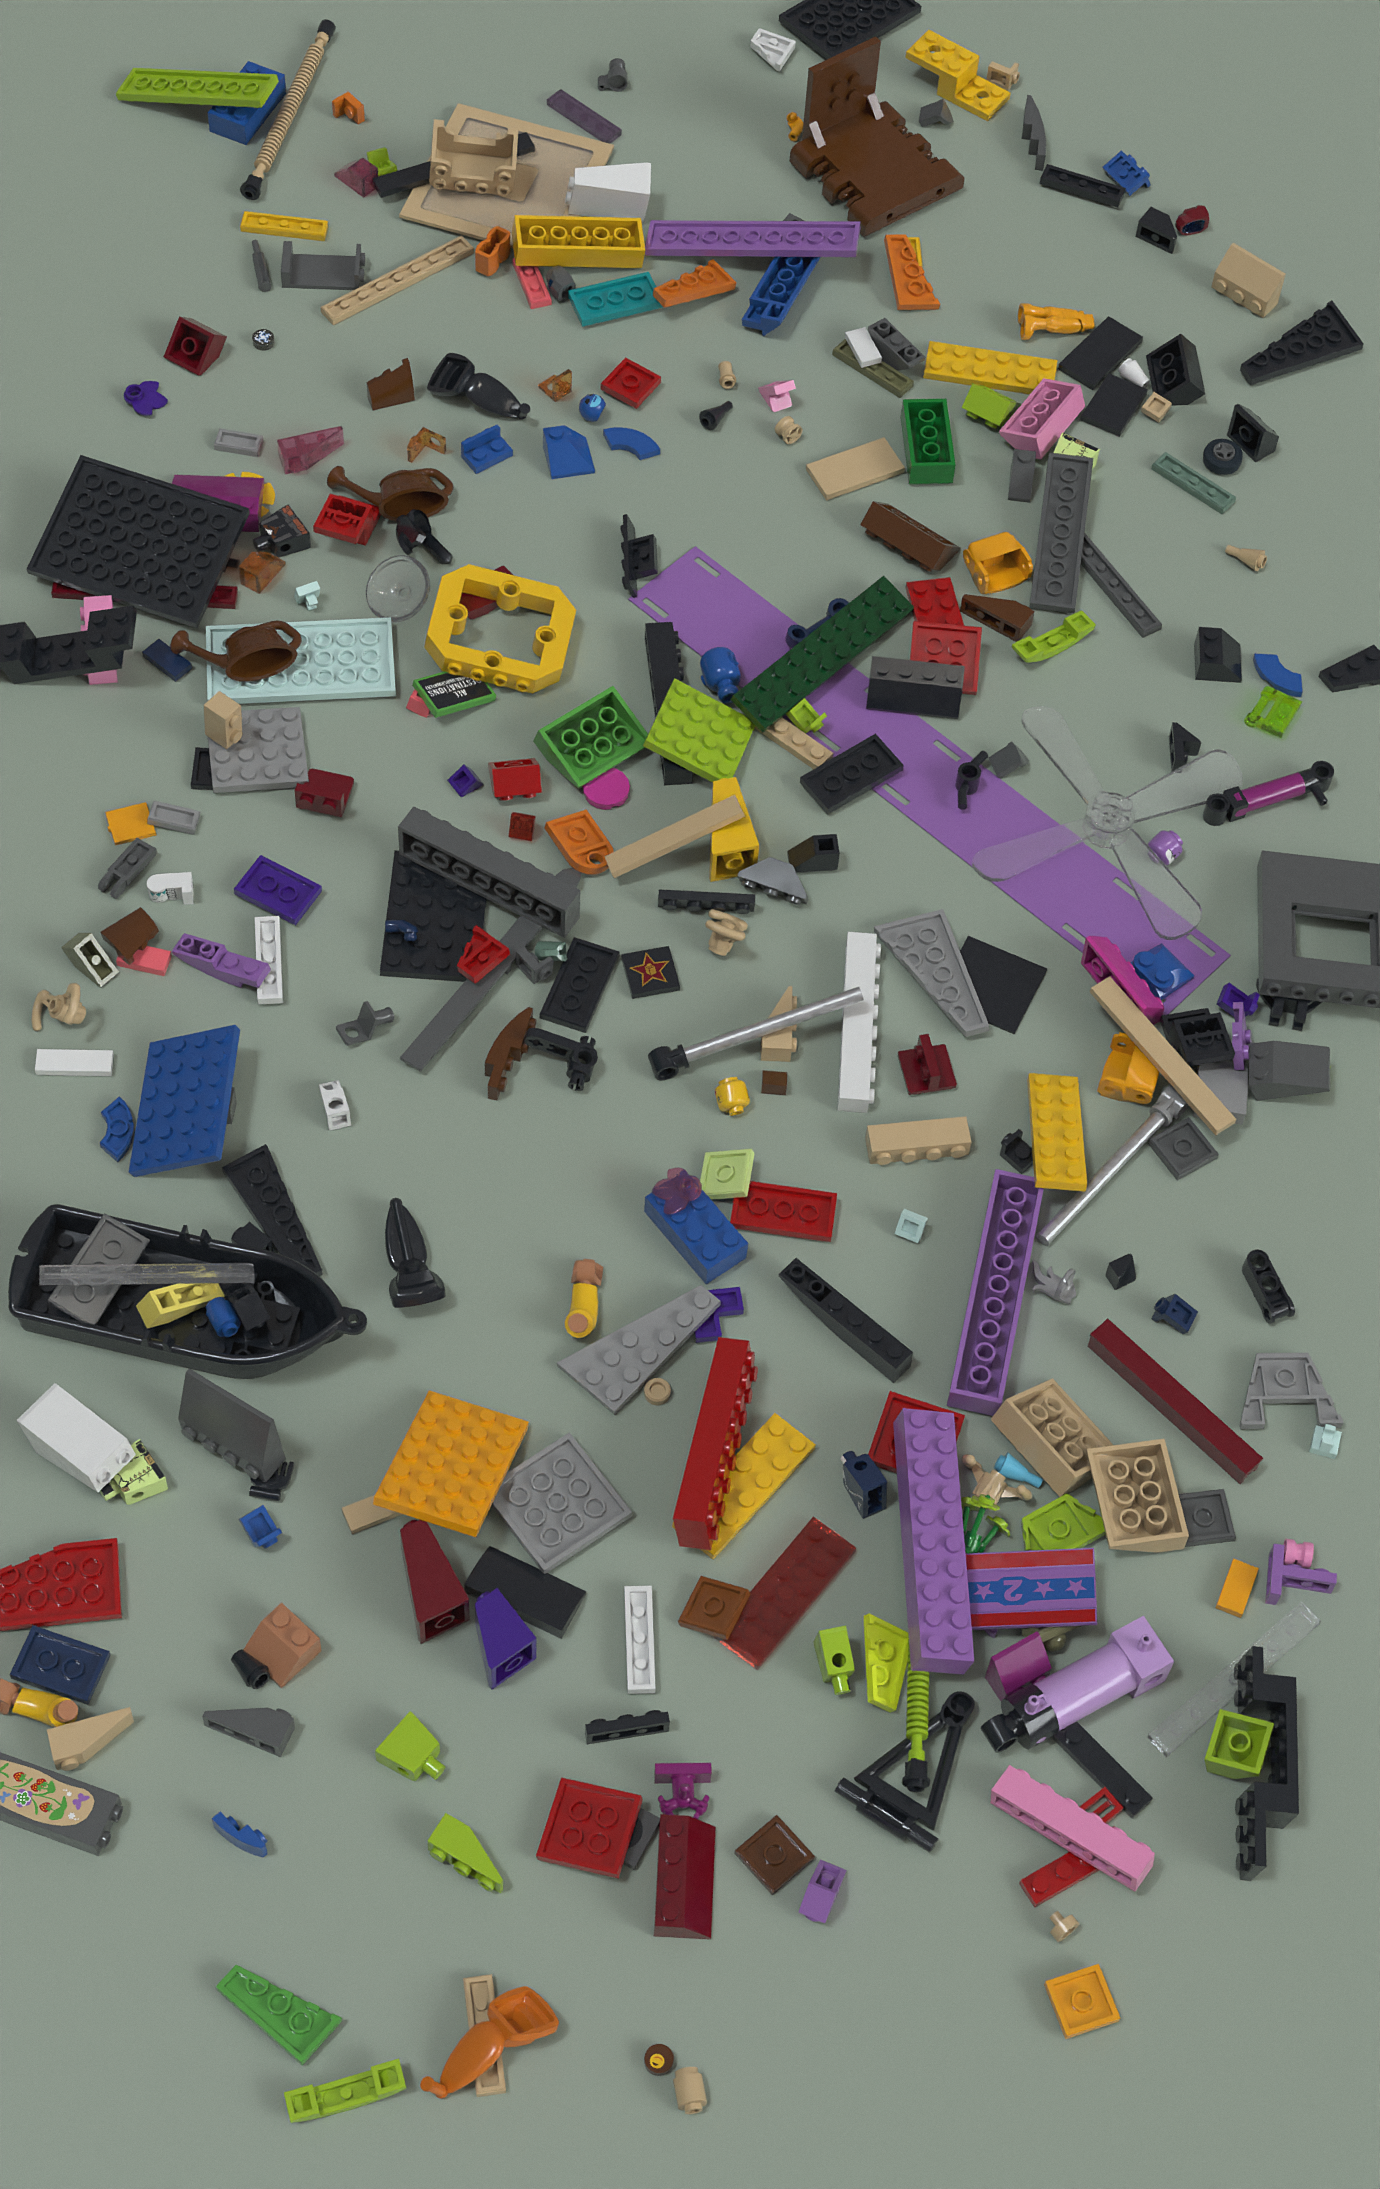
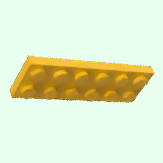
M929 341L923 378L964 385H972L974 383L984 385L990 389L1031 394L1043 378L1055 380L1057 360Z
M1029 1073L1027 1085L1035 1188L1086 1191L1087 1176L1078 1077Z
M774 1413L736 1454L735 1470L730 1471L729 1474L731 1480L729 1494L724 1495L723 1499L725 1501L724 1515L718 1519V1540H713L711 1550H700L714 1560L814 1451L816 1444Z

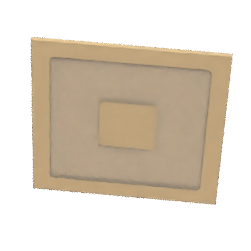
M458 103L446 125L448 130L454 128V135L496 139V133H501L502 136L507 133L508 127L518 128V134L527 132L535 145V151L517 157L514 190L506 196L468 191L459 192L449 189L439 190L429 183L412 189L399 214V218L480 240H485L488 232L492 228L499 226L510 231V248H513L512 227L514 215L581 217L580 215L568 214L569 205L565 204L566 192L571 191L568 190L569 177L574 176L575 168L606 166L614 145Z

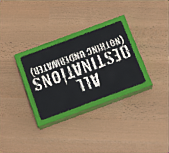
M445 671L415 679L412 685L435 718L495 701L496 694L487 682L476 681L460 675H452Z

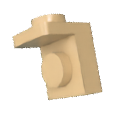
M992 61L988 67L986 80L1008 91L1012 84H1016L1019 79V64L1015 62L1011 68Z

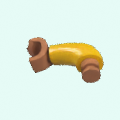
M593 1259L577 1260L573 1267L571 1283L575 1284L572 1287L571 1306L569 1314L565 1319V1328L571 1336L576 1338H583L589 1335L594 1330L597 1322V1286H601L603 1266L596 1263Z
M0 1678V1714H8L12 1705L13 1713L40 1721L51 1727H58L76 1721L78 1706L74 1701L56 1694L22 1688L20 1693H18L21 1685Z

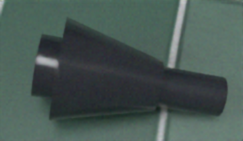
M726 401L721 406L701 411L699 414L701 425L708 430H714L725 413L733 408L732 402Z

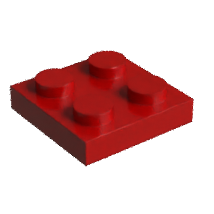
M625 357L602 381L600 390L637 409L661 383V376Z

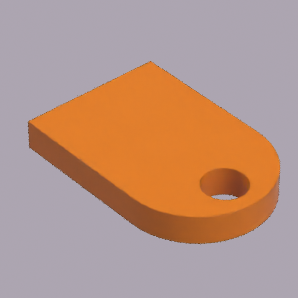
M587 809L546 822L544 829L569 865L575 870L592 875L602 873L609 868L604 856L613 853V847ZM596 859L600 864H594L590 860Z

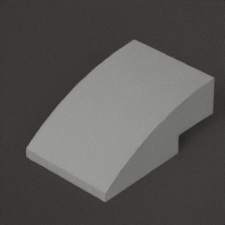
M1227 1061L1197 1065L1196 1074L1236 1118L1235 1124L1242 1125L1247 1107V1065H1245L1244 1070H1234V1063ZM1193 1111V1117H1198V1118H1200V1117Z

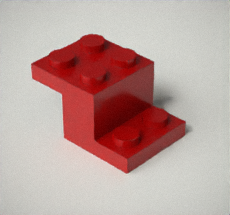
M329 494L313 525V531L349 543L366 546L381 516L379 507L344 496Z

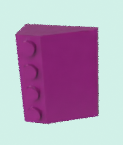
M174 475L172 481L174 485L249 508L250 514L241 532L260 531L259 524L261 521L264 478Z

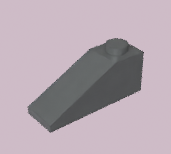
M268 1707L205 1711L202 1716L206 1727L278 1757H281L295 1729L292 1715L279 1708L276 1711Z

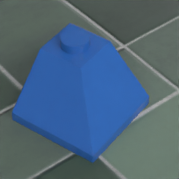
M565 425L543 428V449L551 479L595 473L585 436Z

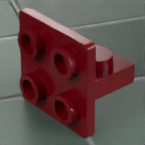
M929 1034L919 1035L918 1043L914 1046V1049L898 1051L897 1056L909 1095L956 1088L957 1083L945 1044L932 1046Z

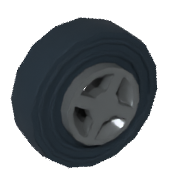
M1220 438L1212 440L1207 444L1203 452L1205 467L1216 474H1232L1238 470L1242 463L1243 452L1240 446L1229 439Z

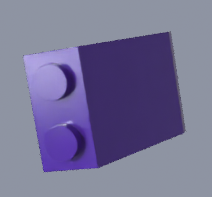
M498 1588L491 1593L487 1591L480 1595L475 1603V1625L488 1685L491 1689H494L536 1659L537 1638Z

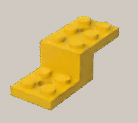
M931 30L923 34L906 51V59L939 75L938 96L986 121H989L1010 99L1011 92L977 75L979 55Z

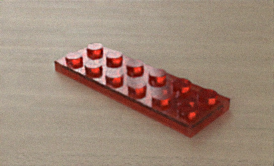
M813 1516L750 1591V1596L728 1640L715 1636L714 1638L758 1671L856 1552V1547Z

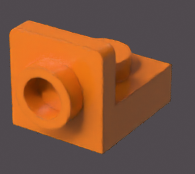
M346 92L332 101L334 117L338 118L346 114L348 118H352L357 124L365 121L364 105L351 93Z

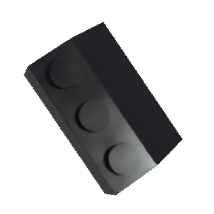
M1179 334L1146 355L1152 391L1172 403L1171 406L1189 405L1205 395L1196 346L1185 336Z

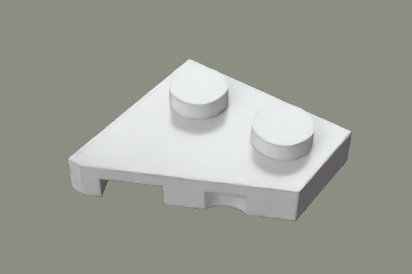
M759 28L751 39L750 47L775 70L780 72L795 49L796 41Z

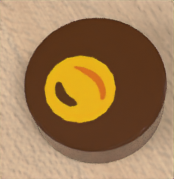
M654 2044L647 2049L644 2064L649 2073L655 2076H662L667 2074L673 2066L674 2056L668 2046Z

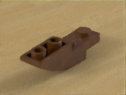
M531 1007L520 1012L505 1026L489 1050L485 1060V1076L490 1077L488 1099L498 1101L500 1092H505L506 1072H511L514 1061L520 1062L523 1053L527 1054L529 1046L524 1042L526 1031L529 1028H535L537 1019L533 1018V1008Z

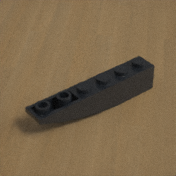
M795 1258L779 1273L781 1280L818 1319L892 1383H895L911 1367L913 1351L799 1259Z

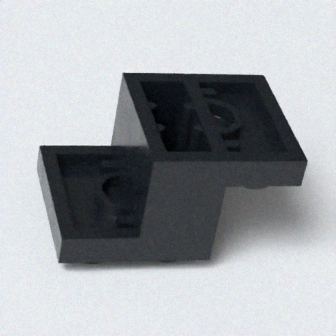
M1208 1008L1161 1016L1160 1023L1166 1040L1189 1066L1234 1059L1235 1051L1221 1012L1210 1014Z

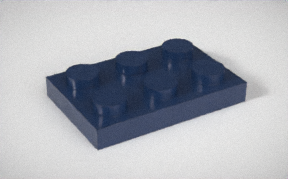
M32 1625L10 1672V1677L22 1683L88 1705L111 1654L108 1650Z

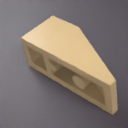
M130 1707L47 1729L56 1769L69 1771L77 1768L79 1764L88 1761L134 1722Z

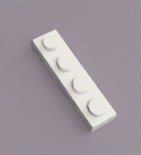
M279 916L255 917L256 960L268 963L271 968L260 987L257 988L258 1005L283 1003Z
M624 1586L627 1694L655 1693L652 1586Z

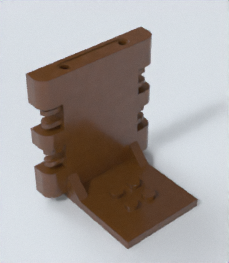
M873 37L808 68L802 141L793 146L789 162L805 178L814 174L817 177L822 176V195L831 204L838 200L842 202L848 201L846 204L849 208L847 220L860 222V234L863 237L962 189L965 180L964 176L947 159L931 158L933 155L931 144L921 134L906 133L908 129L905 126V118L887 101L878 102L875 89L881 41L877 37Z

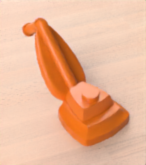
M527 1986L515 1988L501 1994L489 2004L487 2011L489 2021H483L474 2025L458 2042L443 2068L440 2083L434 2081L432 2077L426 2076L420 2083L421 2089L425 2092H431L436 2097L442 2099L449 2093L463 2088L486 2072L501 2056L504 2047L527 2045L535 2039L556 2032L559 2021L554 2011L539 1994Z

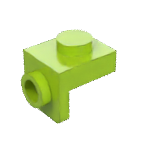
M382 147L367 152L370 173L374 176L379 177L398 171L397 165L389 160L387 148Z
M805 698L786 713L793 724L805 734L810 730L813 733L819 730L824 725L822 720L827 717L825 712L819 716Z

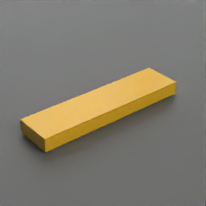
M244 211L240 229L241 232L325 241L328 221Z

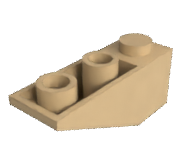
M788 986L768 1018L797 1008V996H792V986ZM797 1024L761 1037V1061L790 1062L791 1052L796 1053L797 1038H792V1031L796 1032Z

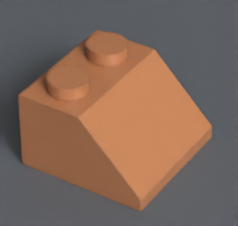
M282 1602L260 1622L243 1649L268 1667L270 1678L280 1688L284 1687L322 1651L320 1638Z

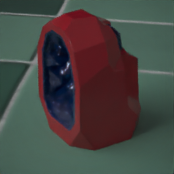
M1197 205L1196 207L1185 209L1176 219L1175 227L1182 235L1188 236L1201 233L1208 228L1209 213L1206 207Z

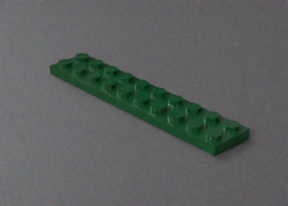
M882 576L734 694L731 701L762 733L765 732L802 699L807 698L912 613L914 606L885 576Z

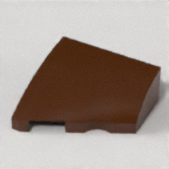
M408 358L401 360L403 365L391 371L389 368L379 377H374L366 382L367 397L372 410L415 401L413 379Z
M140 907L100 933L103 940L115 948L118 957L130 965L135 961L133 958L134 953L137 950H144L148 941L154 938L159 930L151 917Z

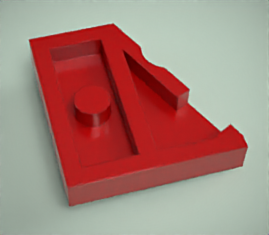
M477 925L473 928L472 939L470 942H467L464 954L460 957L457 964L458 972L474 984L510 955L508 947Z

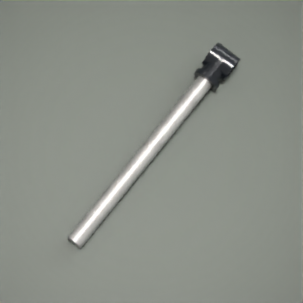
M858 986L683 1048L682 1044L677 1045V1048L673 1050L668 1046L657 1047L648 1054V1059L655 1078L659 1081L668 1080L678 1074L679 1068H689L688 1062L864 1000Z

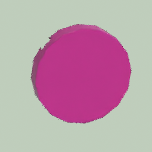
M612 768L585 784L582 790L590 805L608 810L611 807L623 805L628 799L630 785L628 778L623 772Z

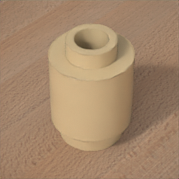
M697 2067L678 2069L675 2071L676 2078L673 2079L678 2109L685 2110V2114L701 2112L702 2107L707 2104L702 2074L698 2072Z

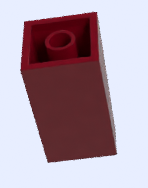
M411 1520L400 1529L401 1550L418 1640L422 1644L469 1621L470 1609L469 1598L428 1523L423 1520Z

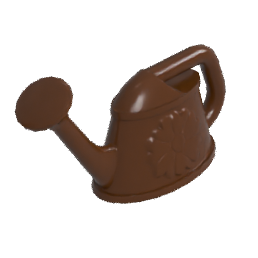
M342 466L334 467L327 477V486L334 489L342 486L379 507V512L383 517L394 521L400 515H406L412 509L423 511L427 517L439 513L448 504V496L454 490L451 480L442 472L433 468L392 472L380 481V492L366 490L348 480ZM430 477L435 478L445 488L442 490L439 489L437 485L430 479Z
M276 620L252 627H243L232 633L225 641L226 654H215L192 644L185 630H180L173 636L170 649L174 654H180L183 651L191 652L225 669L226 675L232 680L247 682L274 676L290 667L297 658L296 650L300 647L302 638L301 634L288 623ZM276 630L286 633L292 638V641L288 644Z

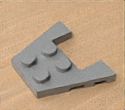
M1309 1353L1256 1354L1239 1425L1240 1429L1264 1428L1263 1404L1314 1403L1317 1425L1321 1427L1329 1424L1336 1426V1428H1341L1343 1419L1340 1414H1337L1331 1396L1327 1394L1323 1387V1380Z

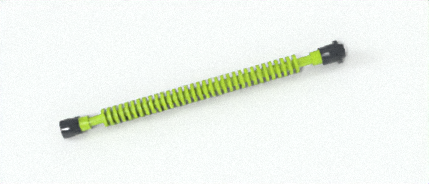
M908 1646L906 1738L911 1740V1750L908 1751V1762H905V1776L902 1778V1785L911 1792H922L924 1788L930 1785V1779L927 1777L928 1762L925 1761V1751L922 1750V1741L928 1738L929 1672L911 1670L910 1648Z

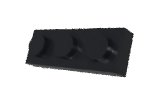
M652 1710L646 1712L645 1715L635 1717L631 1714H626L610 1721L595 1719L590 1724H585L586 1744L669 1732L670 1719L668 1711Z

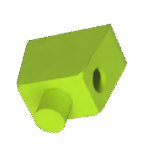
M846 1625L819 1630L813 1644L823 1682H832L835 1695L849 1693L851 1689L848 1678L852 1676L855 1669ZM833 1663L839 1664L840 1667H836Z
M411 1711L375 1750L376 1761L412 1781H416L423 1772H426L436 1780L445 1769V1766L436 1759L440 1753L439 1742Z

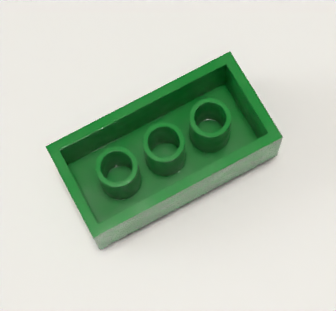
M903 399L900 419L909 484L953 483L956 464L947 399Z

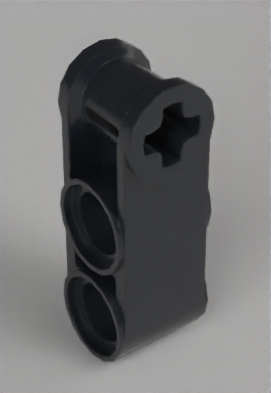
M1259 1249L1249 1252L1242 1266V1273L1261 1308L1266 1322L1272 1324L1281 1317L1294 1316V1304L1280 1281L1267 1253ZM1251 1263L1258 1264L1260 1268L1254 1267ZM1262 1285H1268L1271 1290L1264 1288Z

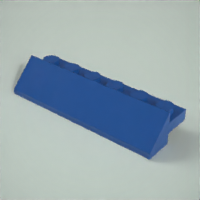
M774 257L749 298L750 306L742 318V326L762 330L763 336L780 326L821 257Z

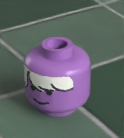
M1162 830L1148 842V857L1156 865L1158 863L1170 865L1182 853L1183 841L1174 831Z

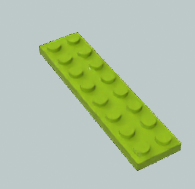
M133 68L115 94L118 100L129 102L141 101L147 103L161 102L262 108L279 80L277 74Z

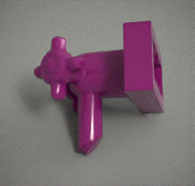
M655 1763L654 1784L672 1783L673 1798L666 1801L662 1795L658 1797L659 1807L663 1814L674 1815L672 1811L677 1808H691L696 1811L693 1818L699 1819L707 1811L710 1798L708 1795H705L701 1801L694 1797V1783L711 1782V1763Z

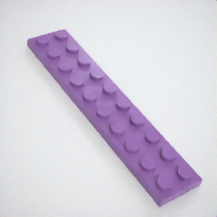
M651 220L645 244V256L856 257L861 226L860 222Z

